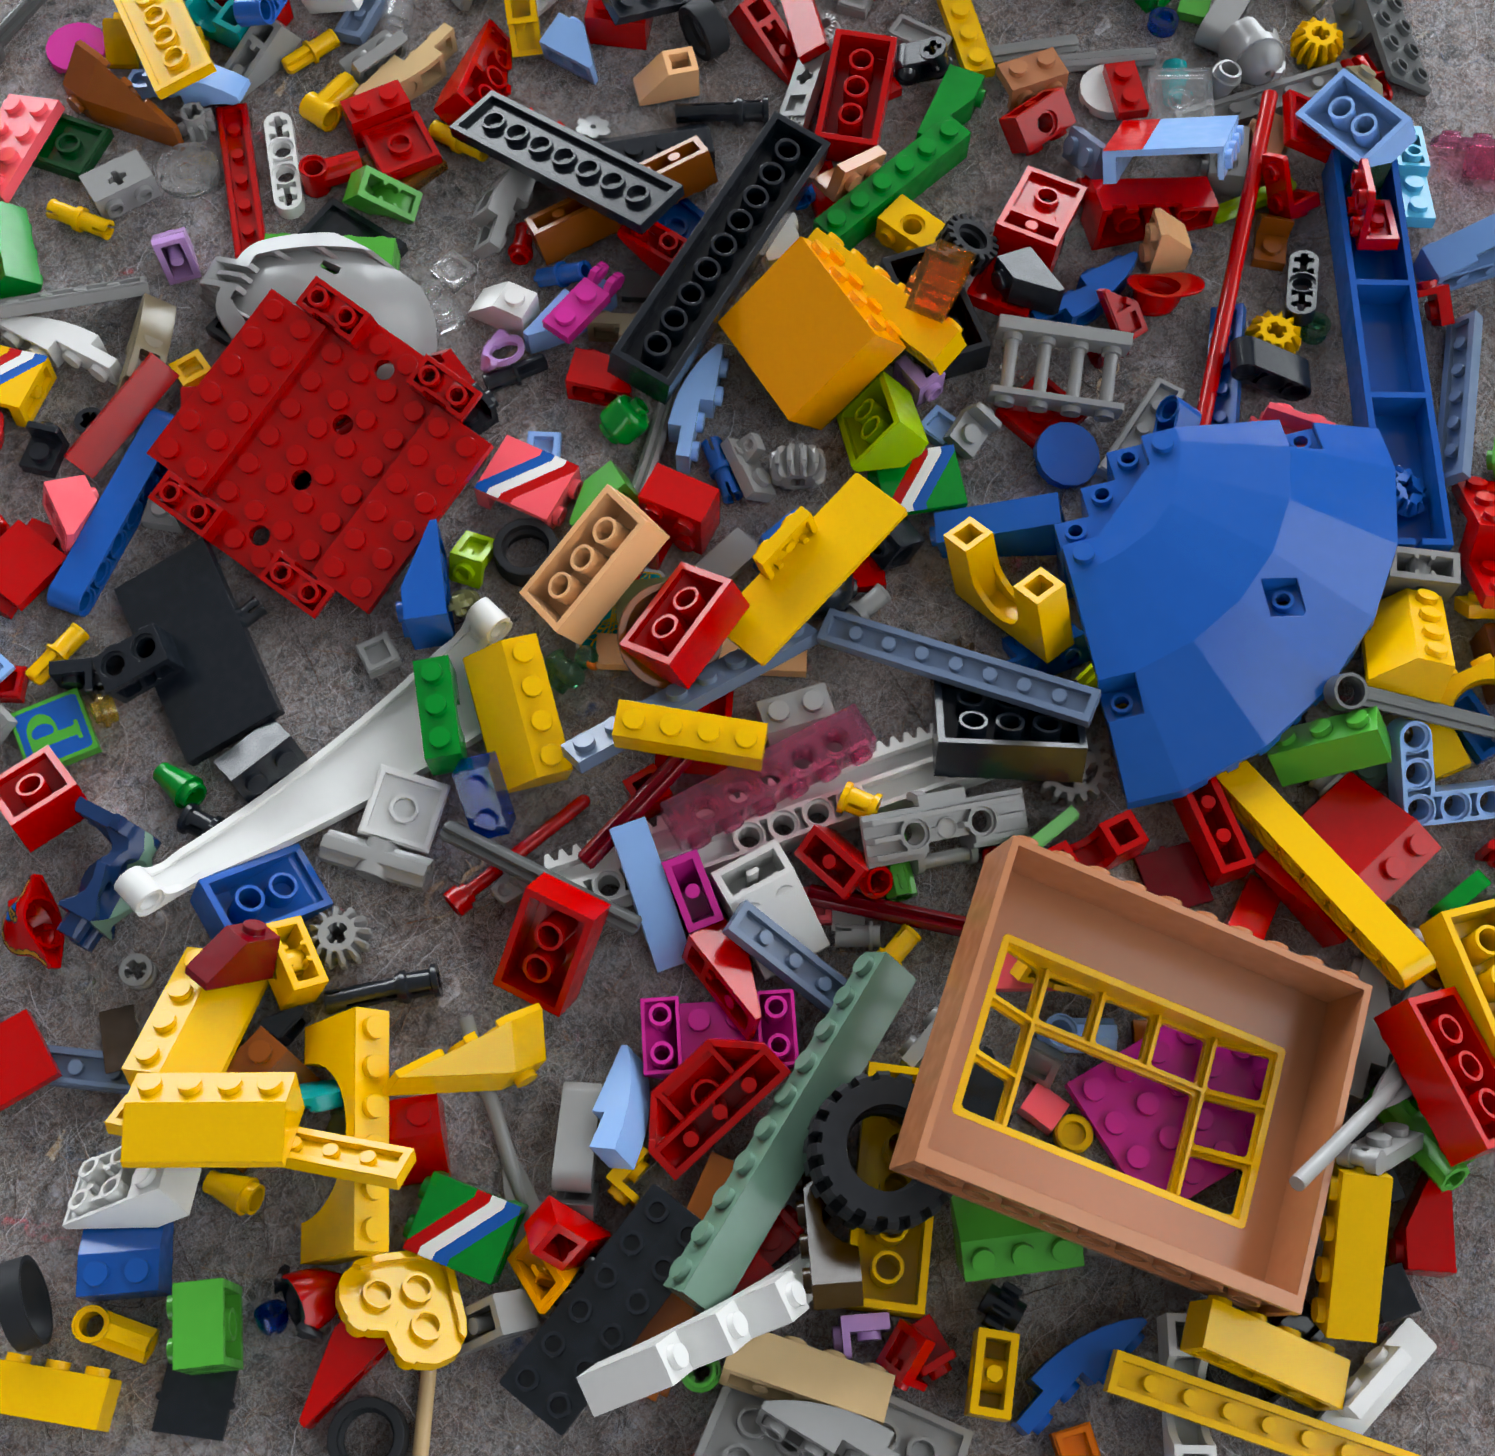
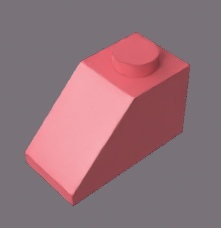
M85 475L43 482L42 505L65 555H68L100 499L97 489L90 486Z

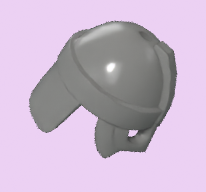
M1245 17L1232 24L1220 39L1218 46L1219 58L1221 60H1232L1241 67V84L1265 85L1273 79H1279L1284 73L1286 66L1285 48L1275 27L1271 32L1265 31L1255 18Z

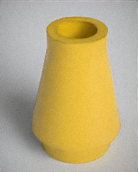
M212 1170L207 1174L202 1186L204 1193L213 1196L239 1216L255 1214L265 1197V1186L259 1183L258 1178L221 1173L216 1170Z

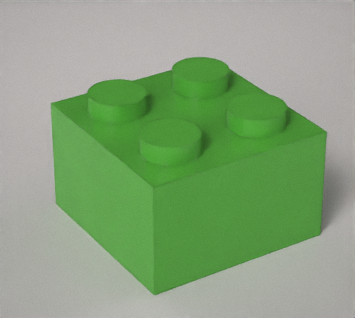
M223 1277L172 1283V1295H168L166 1302L167 1317L169 1321H172V1338L167 1340L166 1354L168 1363L172 1364V1370L189 1375L244 1370L242 1286Z

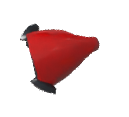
M286 1264L279 1268L274 1279V1292L277 1294L282 1291L287 1311L296 1327V1331H298L296 1336L301 1339H322L323 1332L319 1329L338 1313L335 1307V1291L343 1273H336L324 1268H310L290 1272V1266Z

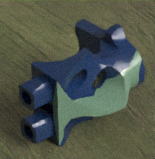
M80 796L75 803V811L108 839L112 844V849L109 854L97 859L96 862L88 867L81 879L77 895L66 897L59 901L58 905L67 914L57 927V930L67 936L75 945L92 953L102 936L112 941L115 938V924L133 912L131 907L114 890L116 880L125 871L134 866L152 867L153 857L162 843L118 813L113 814Z

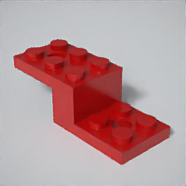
M1027 166L996 222L993 236H996L998 240L996 242L999 245L998 253L984 272L974 277L967 290L973 307L997 316L1007 314L1029 317L1032 309L1008 303L1000 292L993 287L991 275L996 258L999 255L1031 246L1052 272L1056 265L1064 236L1085 198L1088 187L1032 166ZM1042 199H1048V200H1050L1051 202H1046V201H1043Z
M1471 476L1470 479L1454 484L1451 488L1457 503L1467 519L1458 553H1460L1461 567L1481 607L1484 609H1495V481H1487L1481 477Z

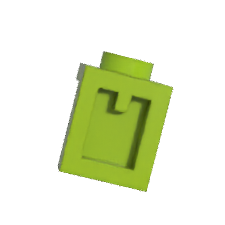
M466 530L450 551L449 579L480 589L483 585L484 569L493 558V542L495 539Z

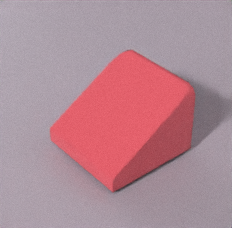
M1037 1083L1016 1113L1048 1136L1070 1104L1050 1089Z

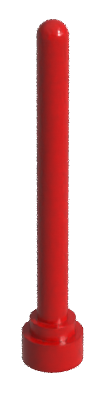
M585 794L579 795L512 848L511 851L526 857L589 807L590 798ZM491 865L467 885L463 883L458 887L454 885L442 895L452 910L459 917H462L473 908L472 904L476 901L475 896L501 877L503 871Z

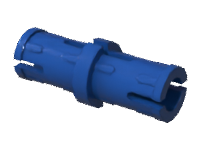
M712 436L710 439L714 450L709 445L707 439L701 443V449L704 451L710 465L708 470L712 480H716L723 502L725 504H732L734 501L730 490L735 495L737 501L744 495L721 448V438L719 436Z

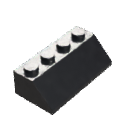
M704 123L594 140L640 163L697 135L708 148L715 169L714 145L709 126Z

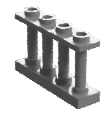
M1000 314L994 338L1002 339L1005 343L1000 385L991 384L986 401L994 402L995 406L1001 408H1011L1014 405L1023 406L1035 413H1044L1047 410L1057 411L1062 416L1069 418L1084 415L1091 416L1098 422L1107 423L1118 420L1124 411L1125 404L1113 402L1117 361L1121 357H1126L1131 349L1134 333ZM1022 342L1035 344L1038 347L1033 390L1013 387L1018 344ZM1055 347L1065 348L1071 352L1066 395L1046 392L1051 350ZM1088 352L1100 353L1104 357L1099 399L1079 397L1084 355Z

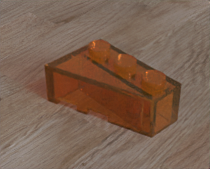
M942 239L928 246L922 261L918 263L914 275L911 274L905 287L904 294L909 295L905 308L943 324L967 281L977 254Z

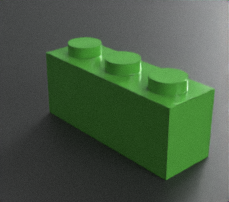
M1373 706L1291 726L1281 735V739L1267 751V756L1282 787L1392 762L1391 737L1378 707Z

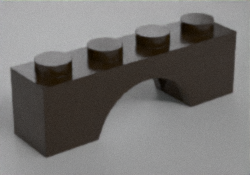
M804 1171L795 1186V1192L804 1193V1200L796 1201L798 1226L806 1225L807 1227L806 1234H799L801 1259H809L810 1268H802L806 1294H813L814 1310L862 1307L864 1302L859 1247L837 1239L828 1231L826 1226L832 1217L824 1210L827 1205L822 1198L815 1199L810 1189L813 1186L811 1176L806 1177Z

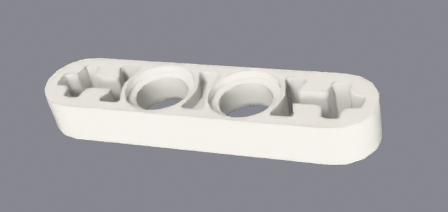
M275 112L268 115L264 120L273 199L278 214L284 219L293 220L299 218L305 211L304 192L298 166L299 156L296 134L290 116L283 112ZM279 126H282L283 137H278L276 131ZM280 149L291 150L285 157L275 156V153ZM286 173L294 175V178L289 182H280L278 180L281 175ZM286 194H291L293 199L292 205L287 206Z

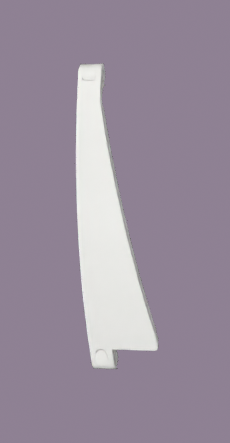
M487 597L481 598L470 607L460 630L451 640L429 657L448 655L456 671L460 705H457L460 726L465 736L466 749L483 738L462 659L502 640L509 633L513 625L510 618ZM414 672L343 733L267 791L177 850L165 861L148 868L134 866L128 869L116 880L114 890L139 917H145L187 891L194 889L199 879L291 846L365 808L380 764L419 776L429 772L430 769L424 759Z

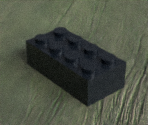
M936 243L881 258L880 267L889 274L890 280L898 285L899 282H902L911 289L915 299L920 302L924 299L927 300L938 310L940 317L945 320L950 317L962 327L963 331L961 334L967 346L944 371L946 373L945 380L986 368L991 343L958 273L953 271L954 266L950 265L947 267L944 264L945 258H939L938 253L940 251L935 249ZM912 356L915 364H918L923 369L926 378L934 373L933 370Z

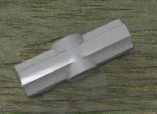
M329 829L324 834L318 856L320 861L355 871L358 876L378 884H385L386 881L422 892L430 885L435 866L433 859L400 850L395 844L382 838L370 836L366 840Z

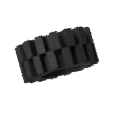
M961 213L960 216L958 214L953 215L935 239V242H937L935 249L940 251L938 253L940 259H946L944 264L947 267L950 265L954 266V272L958 273L962 270L963 276L968 277L971 274L972 277H976L984 272L997 255L999 245L996 242L998 240L996 236H990L993 231L990 227L985 229L983 221L980 220L977 223L975 222L976 217L971 215L967 219L966 214Z

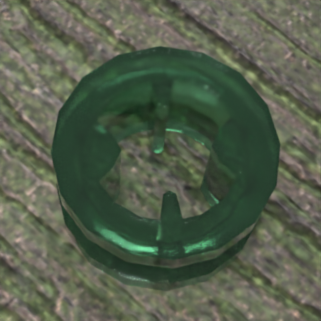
M1316 311L1315 318L1311 324L1299 326L1301 327L1299 337L1302 338L1303 342L1310 345L1322 343L1330 331V319L1324 313Z

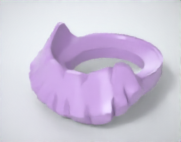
M503 328L497 330L483 347L480 369L486 373L496 367L508 366L518 361L525 351L523 339L518 335H510ZM510 345L518 347L517 352L511 357L497 359L492 356L495 350Z

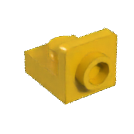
M642 1146L634 1170L613 1168L605 1177L606 1182L611 1186L607 1190L608 1194L623 1207L628 1202L635 1207L641 1200L626 1184L629 1180L635 1184L650 1166L646 1162L649 1158V1152L644 1146Z

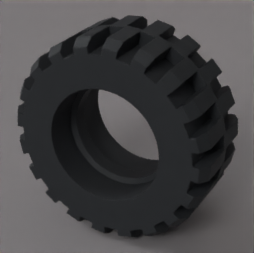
M877 1071L873 1076H868L866 1073L856 1076L851 1082L843 1083L832 1092L819 1107L807 1128L809 1133L804 1140L803 1153L807 1154V1161L803 1166L805 1176H811L813 1186L810 1189L815 1199L822 1198L827 1205L824 1210L831 1217L838 1215L844 1220L842 1225L852 1230L858 1227L864 1229L865 1234L876 1236L880 1233H888V1235L901 1233L918 1226L934 1216L942 1209V1205L953 1196L950 1193L914 1179L901 1189L881 1191L863 1182L854 1172L849 1162L847 1140L857 1123L871 1116H879L891 1119L902 1126L915 1085L912 1083L913 1076L900 1073L897 1077H891L889 1071Z

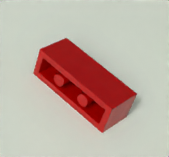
M1217 777L1209 779L1208 784L1188 795L1172 800L1211 888L1245 877L1256 864V861Z

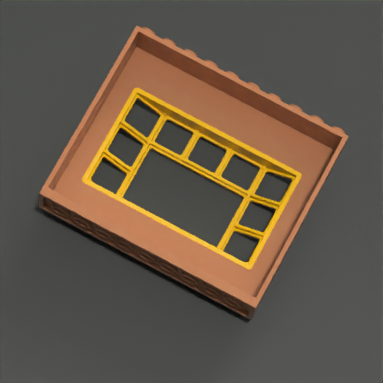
M1013 835L985 855L889 1170L1206 1296L1218 1295L1225 1297L1233 1302L1232 1306L1239 1309L1258 1312L1266 1317L1301 1315L1335 1159L1303 1191L1293 1189L1289 1179L1343 1126L1373 986L1358 980L1359 977L1355 973L1345 970H1334L1323 965L1324 962L1317 957L1301 956L1288 950V946L1281 942L1265 941L1255 937L1248 928L1229 926L1218 921V917L1212 913L1193 911L1182 906L1180 900L1174 897L1158 896L1146 891L1147 888L1138 882L1122 881L1110 876L1111 873L1105 868L1086 866L1074 861L1075 858L1067 852L1050 851L1038 846V842L1031 837ZM1007 953L1036 973L1025 1013L996 994V987ZM1049 979L1091 995L1092 1001L1081 1037L1039 1019ZM1105 1002L1114 1004L1147 1019L1148 1022L1138 1059L1096 1043L1095 1039ZM991 1007L1020 1026V1033L1009 1068L979 1049ZM1161 1025L1202 1041L1203 1046L1194 1082L1185 1080L1152 1065ZM1034 1033L1189 1096L1166 1190L1007 1127ZM1217 1047L1268 1059V1067L1259 1100H1252L1208 1088L1207 1085ZM974 1063L1004 1082L1003 1092L994 1121L972 1113L962 1106ZM1204 1101L1253 1113L1256 1116L1246 1156L1241 1157L1194 1143ZM1190 1157L1242 1171L1232 1214L1216 1211L1180 1196Z

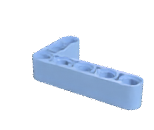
M1402 717L1396 718L1388 724L1387 730L1391 737L1392 762L1387 763L1389 800L1407 813H1409L1408 807L1410 803L1416 800L1417 809L1411 816L1417 819L1422 826L1495 819V779L1435 786L1433 741L1431 729L1428 725L1421 721ZM1409 727H1411L1413 730V737L1411 741L1406 744L1404 741V733ZM1413 763L1415 765V773L1413 777L1407 779L1406 770ZM1487 792L1488 800L1483 807H1480V798ZM1449 796H1452V806L1449 810L1445 811L1444 803Z

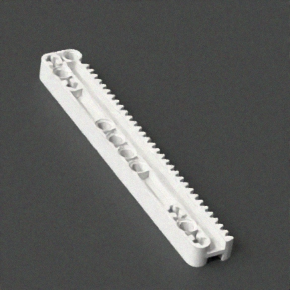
M930 723L928 733L921 727H918L915 738L908 732H904L901 743L892 736L890 737L888 747L881 741H877L875 752L866 745L863 746L862 756L851 750L849 751L848 761H845L839 754L836 755L835 765L833 766L824 759L822 760L821 770L810 764L807 775L798 768L795 769V777L792 780L783 773L781 774V784H777L772 778H769L766 789H763L757 782L754 783V793L750 794L742 787L740 788V798L736 799L731 792H728L725 803H722L717 797H713L712 807L710 808L701 801L699 802V811L696 813L689 806H686L684 817H680L675 811H672L671 821L666 822L660 815L657 816V826L653 827L648 821L647 824L661 862L697 849L707 877L711 878V872L777 839L784 852L798 848L814 824L835 829L839 833L860 826L858 816L845 811L842 814L836 812L838 801L848 781L853 782L855 788L872 795L882 794V802L877 812L882 813L915 807L912 801L909 802L907 800L906 794L908 792L918 790L925 793L942 791L943 786L959 784L968 789L994 779L934 776L932 753L933 723ZM819 813L824 815L827 820L817 824L810 821L808 817L811 814ZM779 825H787L793 831L783 836L777 834L774 829ZM750 836L754 837L758 844L748 848L741 845L740 840ZM577 844L573 845L572 855L570 856L563 849L559 850L558 860L555 861L549 854L544 855L545 868L590 891L593 890L594 893L623 908L633 905L629 889L626 890L625 877L615 847L593 869L586 867L579 860L578 853L581 851V848ZM608 884H614L619 887L618 892L612 896H605L600 893V890Z

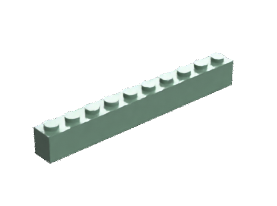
M864 952L855 961L852 974L846 984L835 994L834 1004L826 1017L815 1027L814 1037L808 1047L795 1060L794 1070L786 1083L777 1090L774 1096L775 1101L766 1116L757 1123L754 1129V1136L747 1148L737 1156L733 1164V1171L725 1184L714 1194L712 1205L704 1219L694 1227L689 1244L682 1255L671 1265L669 1277L663 1286L696 1311L702 1313L731 1297L804 1173L803 1164L807 1161V1154L803 1153L804 1140L809 1133L807 1128L811 1119L836 1088L843 1083L851 1082L854 1077L862 1074L917 979L887 952Z

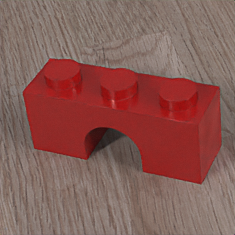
M1129 809L1098 824L1097 828L1085 838L1070 845L1067 840H1064L1048 848V850L1067 852L1075 858L1074 861L1081 864L1099 866L1110 870L1140 855L1149 839L1135 815Z

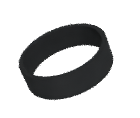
M29 1255L0 1263V1323L8 1342L17 1352H24L48 1344L53 1331L52 1307L47 1285L39 1266Z

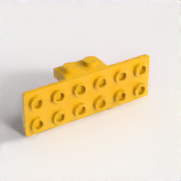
M855 473L814 517L803 506H800L793 514H789L782 521L780 528L770 539L764 540L752 556L760 574L741 592L750 604V607L727 638L759 665L765 666L907 516L906 508L859 473Z

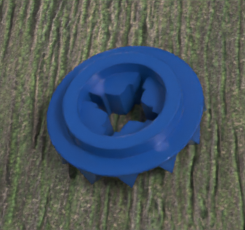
M1400 465L1395 466L1397 513L1404 517H1416L1425 511V505L1429 502L1428 497L1424 494L1427 488L1420 484V477L1413 476L1410 468L1403 469Z

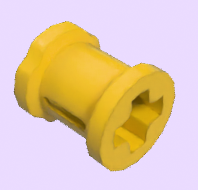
M848 781L838 801L836 812L842 814L845 811L858 817L877 814L883 795L880 793L872 795L855 788L854 783Z

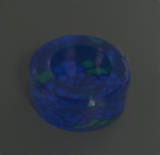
M1155 8L1149 15L1147 28L1156 37H1170L1177 30L1179 16L1171 8Z

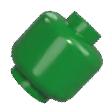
M620 395L601 411L600 430L613 444H631L648 429L649 419L647 413L649 409L639 397L632 398L628 395Z

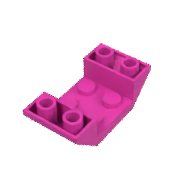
M794 989L757 991L762 1018L754 1038L749 1041L765 1042L789 1069L795 1068L794 1063L799 1056ZM679 996L640 999L644 1077L665 1079L708 1038L747 1041L716 1001L679 1004Z

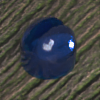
M282 1300L266 1301L254 1311V1318L258 1329L267 1336H271L273 1332H276L278 1335L283 1333L289 1323L287 1306Z

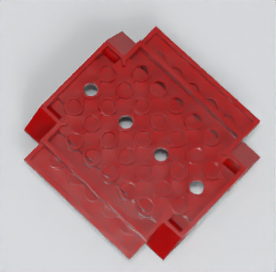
M315 276L295 302L296 305L271 288L153 443L147 454L169 470L147 498L202 538L212 543L312 618L316 619L336 591L370 615L416 553L429 520L437 519V522L440 521L494 447L463 424V421L483 396L482 392L427 353L425 356L420 354L379 325L369 312L318 276ZM384 364L393 365L394 373L389 379L381 380L377 377V371L380 366ZM344 418L351 419L353 421L352 430L345 435L337 434V423ZM302 473L310 474V486L304 490L296 489L295 479ZM267 528L270 533L269 540L264 545H255L253 541L254 533L258 529Z

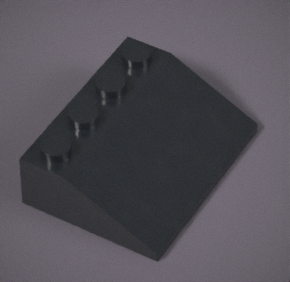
M933 680L932 753L934 776L1082 783L1088 753L1084 726Z

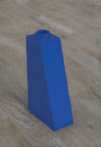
M1058 492L935 512V526L929 527L932 547L938 546L942 558H948L943 535L971 516L993 532L998 557L1056 555L1054 525L1066 521Z

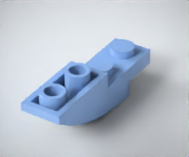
M214 65L217 70L216 72L168 97L180 96L184 104L200 102L202 107L214 104L235 105L241 102L251 83L248 78L234 71ZM132 69L127 79L133 83V88L139 93L141 98L158 97L145 69Z
M716 344L693 367L683 382L670 413L668 437L669 442L678 443L676 471L690 474L692 461L698 462L700 442L696 441L697 432H704L705 419H713L716 406H722L724 387L720 386L721 378L727 379L729 359L724 358L723 344Z

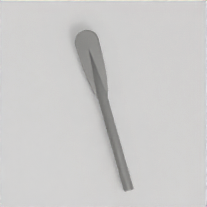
M473 1015L459 1019L463 1036L475 1031L477 1036L480 1037ZM480 1091L503 1165L502 1174L505 1200H516L528 1205L514 1242L516 1248L526 1235L524 1223L537 1210L541 1202L527 1173L518 1162L497 1091Z
M1395 1059L1381 1076L1372 1097L1290 1177L1289 1183L1293 1189L1303 1191L1384 1109L1405 1100L1413 1094L1406 1080L1400 1074Z

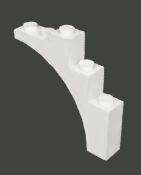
M798 1254L766 1277L712 1308L642 1343L595 1363L576 1378L593 1416H599L672 1387L694 1369L730 1356L751 1339L793 1323L810 1308L808 1303L813 1300V1294H806L803 1286L802 1268H810L809 1259H801V1254Z

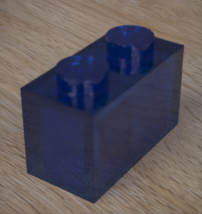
M495 751L460 759L452 773V777L470 830L488 839L510 834L516 820V815Z

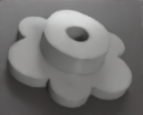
M590 115L586 119H579L577 121L576 132L592 140L605 138L610 135L609 122L601 120L599 116Z

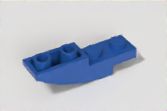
M1133 251L1124 256L1118 255L1098 268L1092 267L1087 269L1080 275L1076 290H1069L1063 294L1058 314L1049 315L1032 310L1029 318L1087 326L1104 313L1096 290L1106 288L1120 295L1127 285V278L1133 273L1138 254L1136 251Z
M1142 1316L1121 1320L1094 1330L1057 1351L1025 1381L1037 1394L1013 1420L1011 1425L1022 1436L1029 1435L1031 1431L1036 1435L1040 1434L1053 1419L1049 1410L1055 1403L1060 1400L1065 1404L1079 1389L1080 1385L1075 1380L1079 1377L1087 1386L1094 1385L1097 1381L1104 1385L1113 1349L1125 1350L1131 1354L1145 1338V1335L1140 1331L1148 1322Z

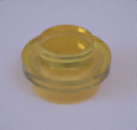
M100 693L94 695L95 702L89 704L93 719L96 724L103 723L105 729L111 728L112 723L119 721L114 700L109 695L102 696Z

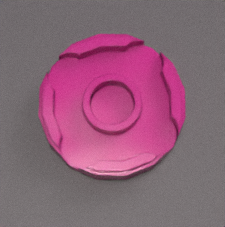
M77 22L57 29L48 38L45 47L47 58L55 71L60 74L62 72L66 73L75 43L80 39L106 58L104 36L100 28L90 23Z

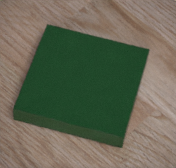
M63 113L31 166L81 182L78 176L95 168L114 138V134L109 128Z

